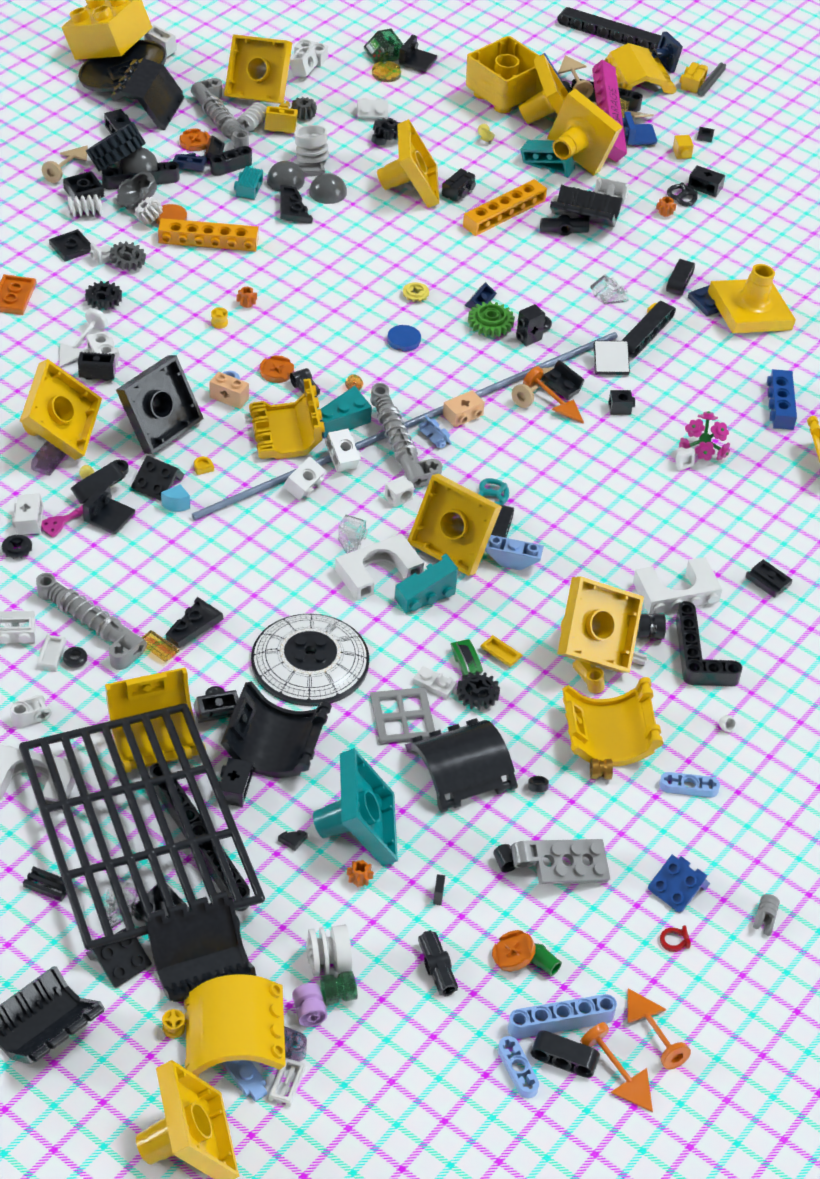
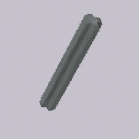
M722 62L718 64L699 87L698 95L704 96L726 70V64Z

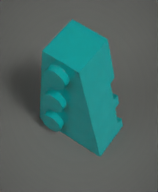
M527 140L520 149L522 160L525 164L540 169L543 167L549 169L552 173L564 174V177L567 178L575 169L573 156L562 160L555 155L552 148L555 140Z
M353 386L321 408L322 420L320 422L323 421L325 427L322 437L326 438L329 432L344 429L351 430L371 423L372 406L356 386Z
M447 554L441 556L442 560L436 564H428L426 566L427 569L419 575L414 573L395 585L394 599L405 613L416 611L419 608L455 595L458 567Z

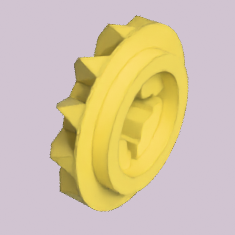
M409 283L403 288V296L407 297V300L421 302V300H426L429 296V288L422 283Z

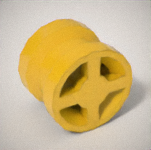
M221 307L214 308L211 311V325L217 329L225 328L228 325V311Z
M171 1009L164 1013L162 1017V1030L165 1036L173 1039L182 1036L185 1032L184 1014L178 1009Z

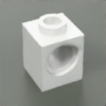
M403 475L385 483L384 497L394 507L413 500L414 485Z

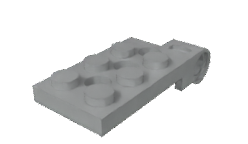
M603 839L519 841L511 845L514 867L527 868L536 864L539 884L598 883L610 880ZM582 856L589 859L590 866L582 862ZM544 857L550 860L551 867L543 863ZM562 857L568 858L571 865L566 866L562 861Z

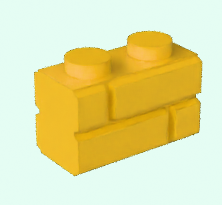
M692 62L689 67H686L679 81L681 89L697 93L707 77L708 66Z

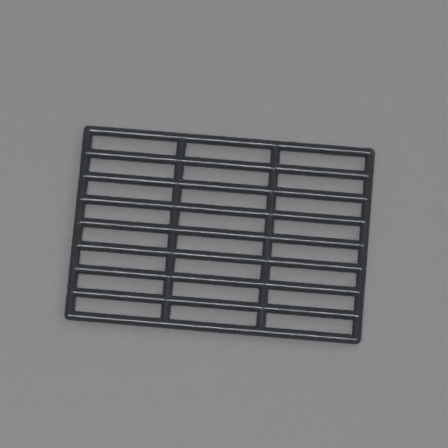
M186 703L19 744L24 765L86 950L96 949L148 934L146 926L138 928L134 926L115 871V867L127 864L147 921H149L148 913L153 912L136 862L145 859L149 860L167 909L175 905L157 856L169 853L189 905V901L196 899L178 851L190 848L211 901L210 895L217 894L199 848V845L210 842L234 900L235 910L257 905L265 901L264 893ZM182 712L203 765L190 767L170 715ZM163 718L182 767L181 771L170 773L150 721L151 719ZM143 723L161 770V776L150 778L130 726L131 724ZM123 728L141 776V781L129 783L110 729ZM103 733L121 786L109 789L90 734ZM82 737L101 791L88 794L70 739ZM62 742L80 796L67 799L49 744ZM41 747L59 799L58 802L46 804L29 749ZM203 773L207 774L228 829L216 832L194 776ZM186 778L207 831L206 835L195 837L174 781ZM166 783L187 840L174 843L153 786ZM145 788L166 845L153 848L133 791ZM125 794L145 851L132 854L112 798L113 796ZM104 799L124 856L111 859L92 805L93 801ZM83 804L103 862L90 865L71 807ZM62 809L81 864L80 868L68 870L50 812ZM232 837L255 896L242 899L219 840ZM106 870L127 931L113 934L93 873ZM85 876L105 937L91 939L72 882L73 878Z

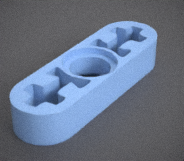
M665 772L661 775L659 786L666 793L712 798L717 796L720 782L710 776ZM692 782L695 787L689 788L684 783Z
M511 1036L503 1037L499 1042L498 1054L518 1093L524 1098L535 1097L538 1093L539 1081L517 1039ZM506 1045H508L509 1048H512V1047H513V1049H512V1055H513V1057H511V1053H510L509 1049H505V1046H506ZM514 1063H521L525 1069L523 1071H515L512 1065ZM524 1077H526V1082H527V1084H528L529 1086L532 1085V1089H529L528 1087H524V1084H525Z

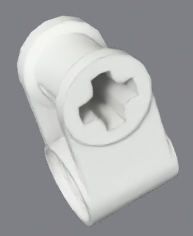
M35 695L28 699L16 701L10 707L11 723L16 728H24L37 722H43L50 718L52 714L51 709L46 706L45 698L42 695Z

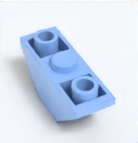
M491 535L485 551L501 567L522 570L541 560L544 545Z

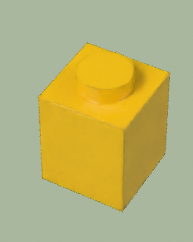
M675 135L673 151L676 159L692 158L694 145L690 135Z

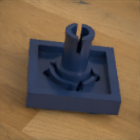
M665 31L662 32L657 49L654 48L652 50L655 51L652 52L653 58L659 57L664 68L670 73H674L683 46L671 34Z

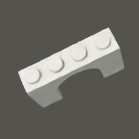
M402 533L341 555L335 559V572L357 601L374 595L375 581L365 569L369 564L375 562L389 563L397 568L404 579L414 573L419 575L424 571V561Z
M701 557L688 560L685 573L692 587L686 590H673L666 587L660 581L653 566L635 569L633 584L638 594L644 596L643 604L648 614L678 610L679 604L683 601H689L695 607L720 602L722 587L707 558Z
M0 744V799L2 800L11 780L15 776L27 771L20 749ZM29 750L36 772L48 778L43 790L46 804L58 802L59 799L44 754ZM53 756L67 799H69L75 785V780L68 759ZM62 809L54 811L58 813H63Z

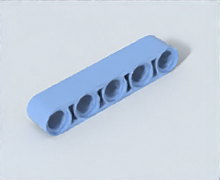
M603 994L516 1009L509 1016L508 1033L516 1039L537 1036L539 1031L555 1033L596 1026L602 1022L607 1024L614 1018L617 1001L613 996Z

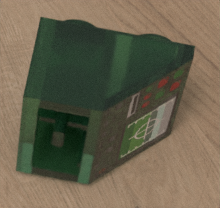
M392 28L384 29L374 34L364 45V50L374 64H382L399 60V51L403 43Z

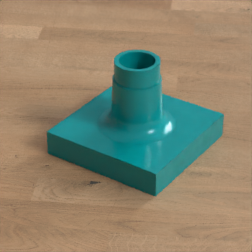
M355 748L340 753L341 799L313 812V822L317 833L325 839L351 832L382 866L397 862L394 792Z

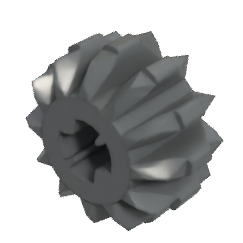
M302 97L293 100L291 108L298 109L297 118L306 121V119L312 120V117H315L317 105L314 99Z

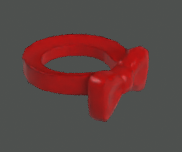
M686 925L682 926V929L670 927L663 930L660 935L662 947L670 952L680 951L684 947L689 949L691 941ZM669 933H676L683 936L684 940L678 945H670L665 941V936Z

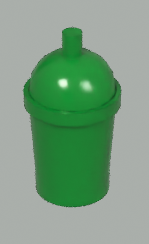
M535 943V955L530 963L535 964L550 976L555 975L560 969L562 962L548 951L543 944Z

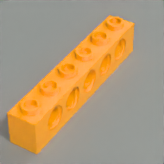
M533 179L464 213L463 227L477 236L545 202L547 188Z
M161 218L158 228V243L256 252L259 240V226Z

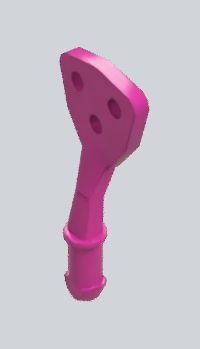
M83 505L75 508L68 515L54 516L43 520L42 529L49 536L55 537L63 529L66 522L82 516Z

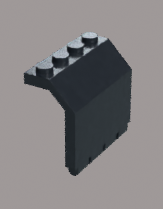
M145 58L135 59L124 72L125 75L119 80V84L114 87V92L110 97L113 101L125 96L138 100L155 125L165 130L184 100L183 91L164 65Z
M561 184L557 202L551 201L550 209L553 214L568 215L571 218H589L590 222L615 227L623 198Z
M226 891L210 895L211 903L208 902L207 897L189 901V910H187L185 903L168 907V916L165 915L164 909L148 913L149 921L145 922L153 959L164 994L169 1001L180 1002L185 1000L186 996H189L190 991L213 978L238 974L256 976L255 967L249 962L243 947L233 899L231 897L228 898Z
M53 966L0 1004V1048L11 1060L27 1064L38 1062L50 1053L51 1049H55L66 1041L70 1035H74L86 1026L88 1021L91 1022L102 1014L105 1008L101 1001L80 998L67 985L57 966Z

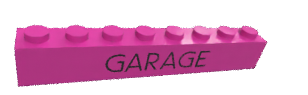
M602 59L592 68L596 104L623 126L616 69ZM624 127L608 155V158L615 162H618L627 154Z

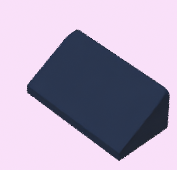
M485 282L477 289L465 306L471 309L472 307L476 308V304L482 306V302L488 304L497 293Z

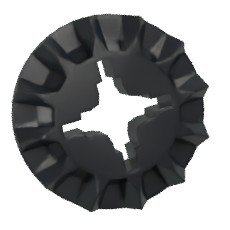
M24 535L9 536L2 542V552L5 553L6 557L11 556L13 560L16 557L22 559L23 555L28 556L29 552L32 551V541Z

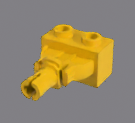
M289 101L280 104L279 107L267 106L264 129L270 132L294 133L297 127L298 109H289Z

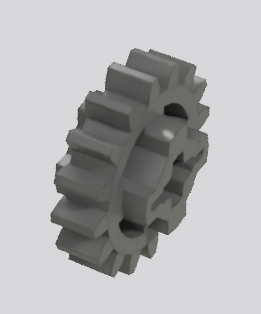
M125 241L124 244L119 242L118 245L114 244L111 247L109 259H111L112 264L116 263V268L120 266L121 270L127 268L130 271L133 268L136 271L137 267L141 269L142 265L145 264L146 253H144V249H139L140 245L134 246V242L128 244Z

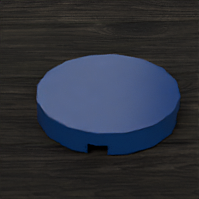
M397 325L388 331L387 342L393 349L398 350L399 348L402 351H412L418 348L421 342V334L419 330L410 325Z

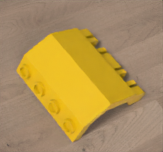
M627 43L611 51L604 60L615 67L618 88L632 90L633 86L646 81L660 85L665 93L674 94L677 90L666 69L661 64L659 57L653 58L652 52L648 48Z
M303 379L304 393L295 402L270 405L265 401H260L249 405L250 416L253 419L252 426L255 441L258 443L256 447L259 458H275L278 460L306 456L322 441V432H325L324 422H320L322 420L321 409L317 410L319 408L318 397H315L317 396L316 386L312 385L311 379Z

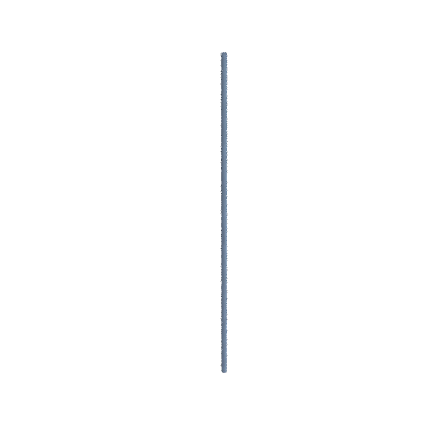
M613 332L594 341H611L616 339L618 335L616 332ZM594 341L536 366L541 368L554 366L558 360L563 362L593 349ZM534 367L480 389L475 393L482 397L525 378L527 373ZM443 406L406 421L405 427L408 429L426 421L425 415L431 419L442 414ZM386 430L355 443L356 449L359 450L387 438L385 436ZM329 454L315 461L322 466L331 462L332 459ZM296 469L191 514L192 518L197 520L285 482Z

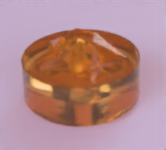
M352 374L346 379L345 386L348 390L356 386L360 391L363 387V380L358 375Z

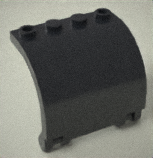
M252 681L245 682L220 744L232 758L253 762V772L273 778L300 776L301 772L308 771L310 768V760L314 757L316 743L323 725L327 722V714L330 713L332 705L329 702L323 701L313 710H288L266 699Z
M477 718L466 721V726L460 727L459 724L447 727L448 731L441 733V730H436L429 733L430 737L423 739L422 735L411 738V743L405 744L407 752H417L426 764L435 787L437 805L441 813L448 811V808L461 807V800L491 790L501 794L507 789L513 790L518 787L514 766L507 746L497 728L490 721H478ZM506 775L507 781L502 782L501 776ZM450 793V799L446 800L445 794Z

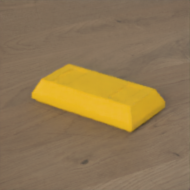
M494 635L480 645L484 651L509 668L523 657L521 653Z

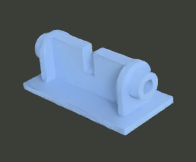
M425 415L426 421L419 424V430L427 438L430 437V441L438 448H443L446 442L451 445L448 431L445 428L441 429L434 418L430 419Z

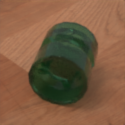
M352 970L341 972L337 978L333 974L320 977V987L326 1006L339 1003L340 998L343 1001L357 1000V985Z

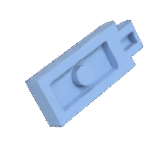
M236 1060L222 1063L246 1097L250 1095L254 1101H257L267 1095V1090L264 1087L266 1081L251 1061Z

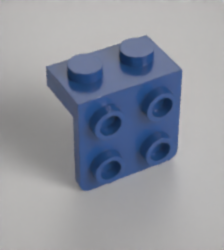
M624 112V118L622 119L628 145L657 144V137L652 124H634L631 112Z
M671 854L648 885V889L677 912H683L701 887L706 890L710 883L706 880L708 875L697 868L694 871L689 867L691 863L680 856L678 859Z

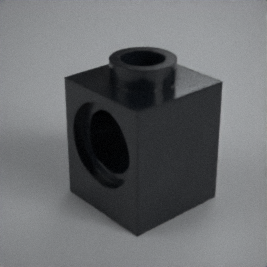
M610 390L608 400L610 415H631L632 407H635V397H632L631 390Z

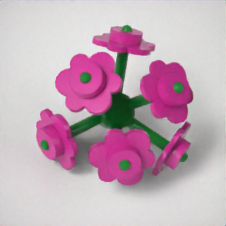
M705 411L697 416L706 419L705 426L701 419L691 420L690 424L685 426V431L688 432L689 437L694 436L699 437V439L689 443L687 438L684 439L682 437L680 438L679 448L688 449L699 444L694 449L695 453L698 454L699 459L704 458L706 461L711 460L712 455L715 454V449L718 450L717 460H722L728 456L730 452L729 442L723 444L722 448L711 442L713 437L721 441L727 439V435H729L727 425L724 422L719 423L716 421L710 428L712 434H708L709 421L718 419L713 412Z

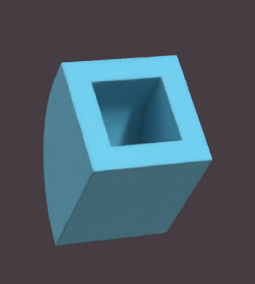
M180 484L161 492V503L167 510L174 512L190 509V495Z

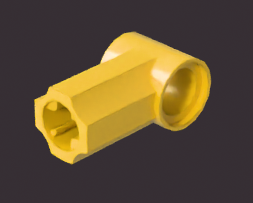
M575 660L572 663L574 670L587 684L589 692L597 694L604 690L605 682L602 669L579 660Z

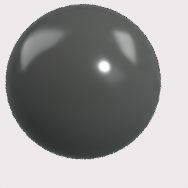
M140 147L120 161V167L122 166L123 174L148 172L151 170L158 171V162L150 150Z
M280 161L270 168L267 175V183L276 191H279L280 185L294 186L299 190L305 183V177L302 169L296 163Z
M323 173L312 181L309 194L317 202L334 204L345 199L347 188L339 176L332 173Z

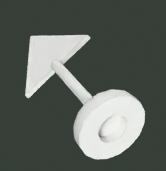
M95 308L88 309L85 318L89 326L73 346L60 343V368L77 360L81 351L89 352L77 347L92 327L103 329L107 326L108 319L100 310Z

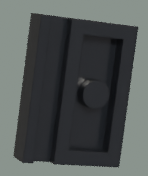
M764 559L756 564L751 571H747L745 578L774 598L778 593L780 594L788 588L793 580Z

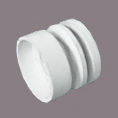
M308 125L295 130L294 137L295 144L297 145L296 156L298 161L318 163L329 157L328 144L326 143L328 141L327 130L325 127Z
M346 924L332 926L330 937H326L323 927L319 928V938L316 937L314 928L308 929L306 949L308 963L311 966L313 976L320 975V965L323 967L324 974H329L330 964L332 963L337 973L352 971L351 943Z

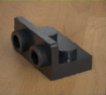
M560 360L556 362L552 370L543 374L541 379L567 400L580 392L585 381L584 378Z

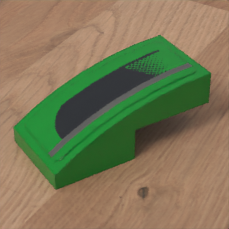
M470 639L450 644L455 661L459 663L462 675L468 677L469 672L473 675H476V671H479L480 674L483 672L481 662Z

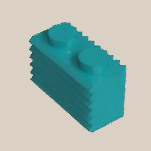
M246 166L243 172L239 173L238 181L234 183L236 196L255 200L263 183V170Z

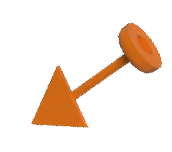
M536 366L527 373L523 384L530 388L538 384L561 404L552 408L553 411L582 424L584 423L574 399L565 403L540 381L544 374L541 367Z
M628 988L627 1023L646 1018L666 1046L661 1055L662 1065L670 1070L684 1064L691 1055V1049L683 1042L671 1045L651 1017L666 1011V1008Z
M602 1022L591 1028L581 1038V1044L592 1047L598 1043L626 1080L625 1083L610 1093L653 1112L647 1068L631 1078L602 1040L609 1032L608 1025Z

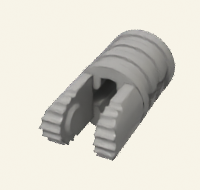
M771 894L761 896L753 928L759 929L763 922H765L763 934L770 936L780 904V900L776 896Z

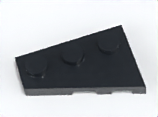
M280 185V219L312 224L313 217L308 214V208L304 206L297 188Z
M197 597L194 600V605L186 609L183 618L177 620L166 633V640L177 648H181L224 619L223 613Z

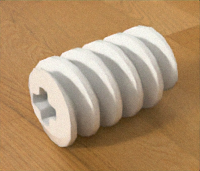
M258 102L253 103L238 117L237 121L240 124V128L249 132L258 127L265 120L266 106Z
M95 194L92 199L88 195L86 200L83 195L80 200L75 196L73 201L71 197H68L69 215L72 213L76 217L78 212L80 217H82L83 212H85L89 216L91 211L94 216L97 210L102 215L101 196L98 199V196Z

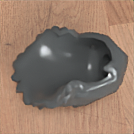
M140 172L132 179L122 181L117 190V204L134 210L142 200L144 201L147 197H152L157 190L154 176L150 172Z

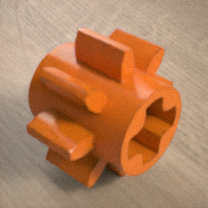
M663 197L657 202L656 209L659 210L660 215L668 217L676 211L677 204L674 203L671 197Z
M246 286L238 290L236 301L240 302V306L249 308L256 304L257 292L253 293V288Z
M364 860L352 861V868H347L349 883L353 882L357 887L368 886L369 879H373L374 874L371 871L372 865L367 864Z

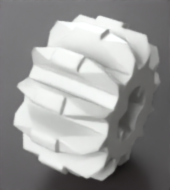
M153 196L147 197L135 208V215L145 225L151 224L160 217L159 215L163 212V207Z

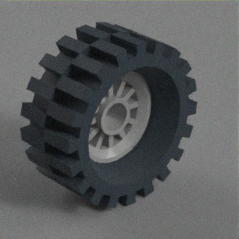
M134 122L94 144L86 152L98 172L133 153L145 145L146 142Z

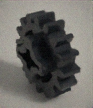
M393 118L377 119L373 125L374 133H378V136H383V138L387 137V140H397L398 124L401 122H396Z
M100 281L98 284L94 282V286L89 285L88 289L85 290L87 304L92 305V308L98 307V310H101V308L107 310L109 307L113 309L114 305L118 306L119 302H122L120 286H115V283L109 284V281L106 283Z
M476 671V675H473L471 672L468 673V677L463 675L462 681H458L456 692L458 700H463L464 706L469 704L470 709H473L474 706L478 710L482 706L488 709L489 704L494 706L495 701L499 700L500 694L498 681H493L494 676L486 677V672L480 675L479 671Z

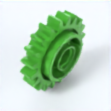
M491 301L488 304L482 302V306L476 304V308H471L468 315L469 327H473V331L478 330V335L483 333L485 337L491 335L492 338L494 335L500 337L501 333L506 335L507 331L511 332V328L514 327L515 316H513L512 311H509V307L504 308V304L498 305V302L492 304Z

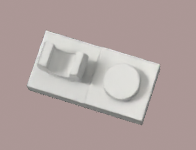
M422 666L413 677V684L425 687L426 690L445 699H448L457 687V682L453 681L452 677L447 678L443 676V673L435 672L425 666Z

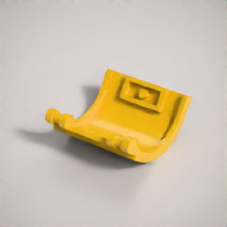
M186 667L105 684L110 721L182 703L188 705L194 719ZM182 712L170 715L187 759H192V756L199 755ZM163 718L151 719L150 721L166 762L179 760ZM143 723L131 724L130 726L146 767L158 763ZM123 728L112 729L114 742L125 772L130 773L132 772L131 770L138 769Z
M643 677L634 689L609 699H594L583 696L570 685L562 688L563 703L566 709L565 717L568 721V733L571 739L570 747L572 752L589 763L591 759H598L599 761L612 759L613 767L629 765L655 753L654 750L663 745V738L660 736V725L656 724L651 700L654 697L653 690L650 688L652 686L651 679Z
M238 974L210 979L189 992V997L184 1001V1008L187 1010L184 1014L186 1023L185 1069L199 1077V1074L206 1069L228 1061H255L279 1070L286 1066L283 985L259 976Z

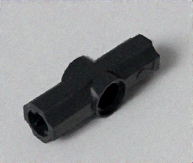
M561 215L558 218H541L540 232H559L562 236H568L571 233H588L590 221L589 218H570L568 215Z
M431 930L425 931L422 935L418 936V942L424 955L426 971L429 976L432 975L439 995H444V997L450 996L458 990V985L451 970L452 965L449 954L443 950L436 932Z

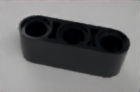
M241 146L211 156V174L221 176L243 169L246 166H251L252 148Z
M679 259L668 280L666 292L682 296L693 275L696 263Z
M115 460L81 480L70 489L79 503L83 504L103 483L111 487L124 479L126 475Z
M500 505L502 508L491 535L507 538L514 515V507Z
M548 1031L538 1032L530 1051L532 1057L538 1061L585 1078H590L594 1075L600 1059V1053L596 1049Z

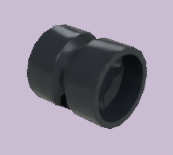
M641 614L636 638L648 639L651 636L653 639H664L666 633L665 614H653L651 617L648 614Z

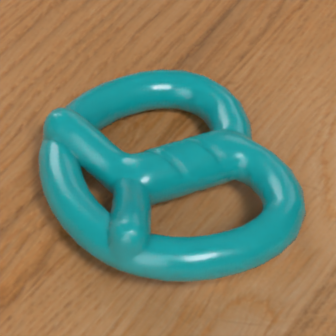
M486 478L479 484V495L497 497L499 501L495 502L496 504L504 505L507 502L510 494L507 483L494 478ZM486 484H495L500 486V488L494 490L487 489L484 486Z

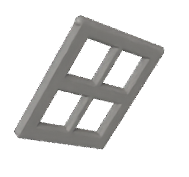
M425 687L370 692L379 737L378 743L411 741V738L420 735L424 739L430 737V732L435 731ZM419 696L422 710L405 711L402 698ZM397 699L399 712L382 714L380 700ZM424 718L426 731L409 733L407 719ZM401 720L404 734L387 735L384 721Z

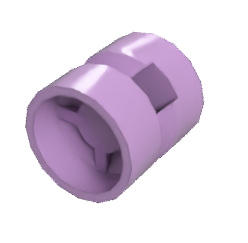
M307 983L294 989L292 997L297 1008L296 1013L300 1025L311 1027L324 1022L327 1018V1011L323 1002L321 987L315 983Z

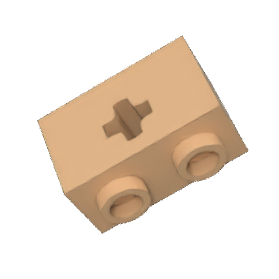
M217 372L209 382L210 398L238 409H241L249 400V383Z
M471 390L445 401L443 416L454 427H457L483 416L485 402Z

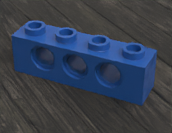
M772 369L771 375L767 376L766 383L769 386L767 396L770 398L768 408L771 409L769 420L772 421L774 429L794 430L797 412L793 371Z

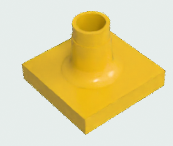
M233 34L224 96L284 104L292 42Z
M544 54L533 60L543 90L518 106L528 125L551 113L556 112L558 114L568 95V91Z
M573 89L568 93L547 139L555 140L552 148L558 158L566 160L573 156L574 161L594 176L601 171L623 126L578 90Z
M405 120L398 124L399 159L377 169V176L385 190L411 181L426 206L430 208L439 204L438 165L410 120Z
M765 264L754 265L748 279L711 281L708 293L715 301L716 307L732 333L787 331L793 329L796 319L773 284L775 271L770 266Z
M46 359L38 364L20 422L29 435H40L68 456L77 460L85 456L102 398L52 361Z
M440 474L432 475L407 541L410 545L440 561L442 560L441 556L447 554L458 567V571L468 576L474 575L502 506Z
M582 576L572 577L565 615L561 621V636L557 654L619 673H630L644 596Z
M173 1060L157 1067L156 1072L165 1118L136 1135L137 1149L143 1160L147 1164L152 1165L175 1155L213 1179H236L240 1177L221 1092Z

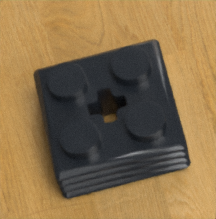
M92 171L63 179V188L72 201L75 196L80 200L82 195L85 200L88 195L92 199L95 194L98 196V199L100 196L101 198L105 197L104 187Z

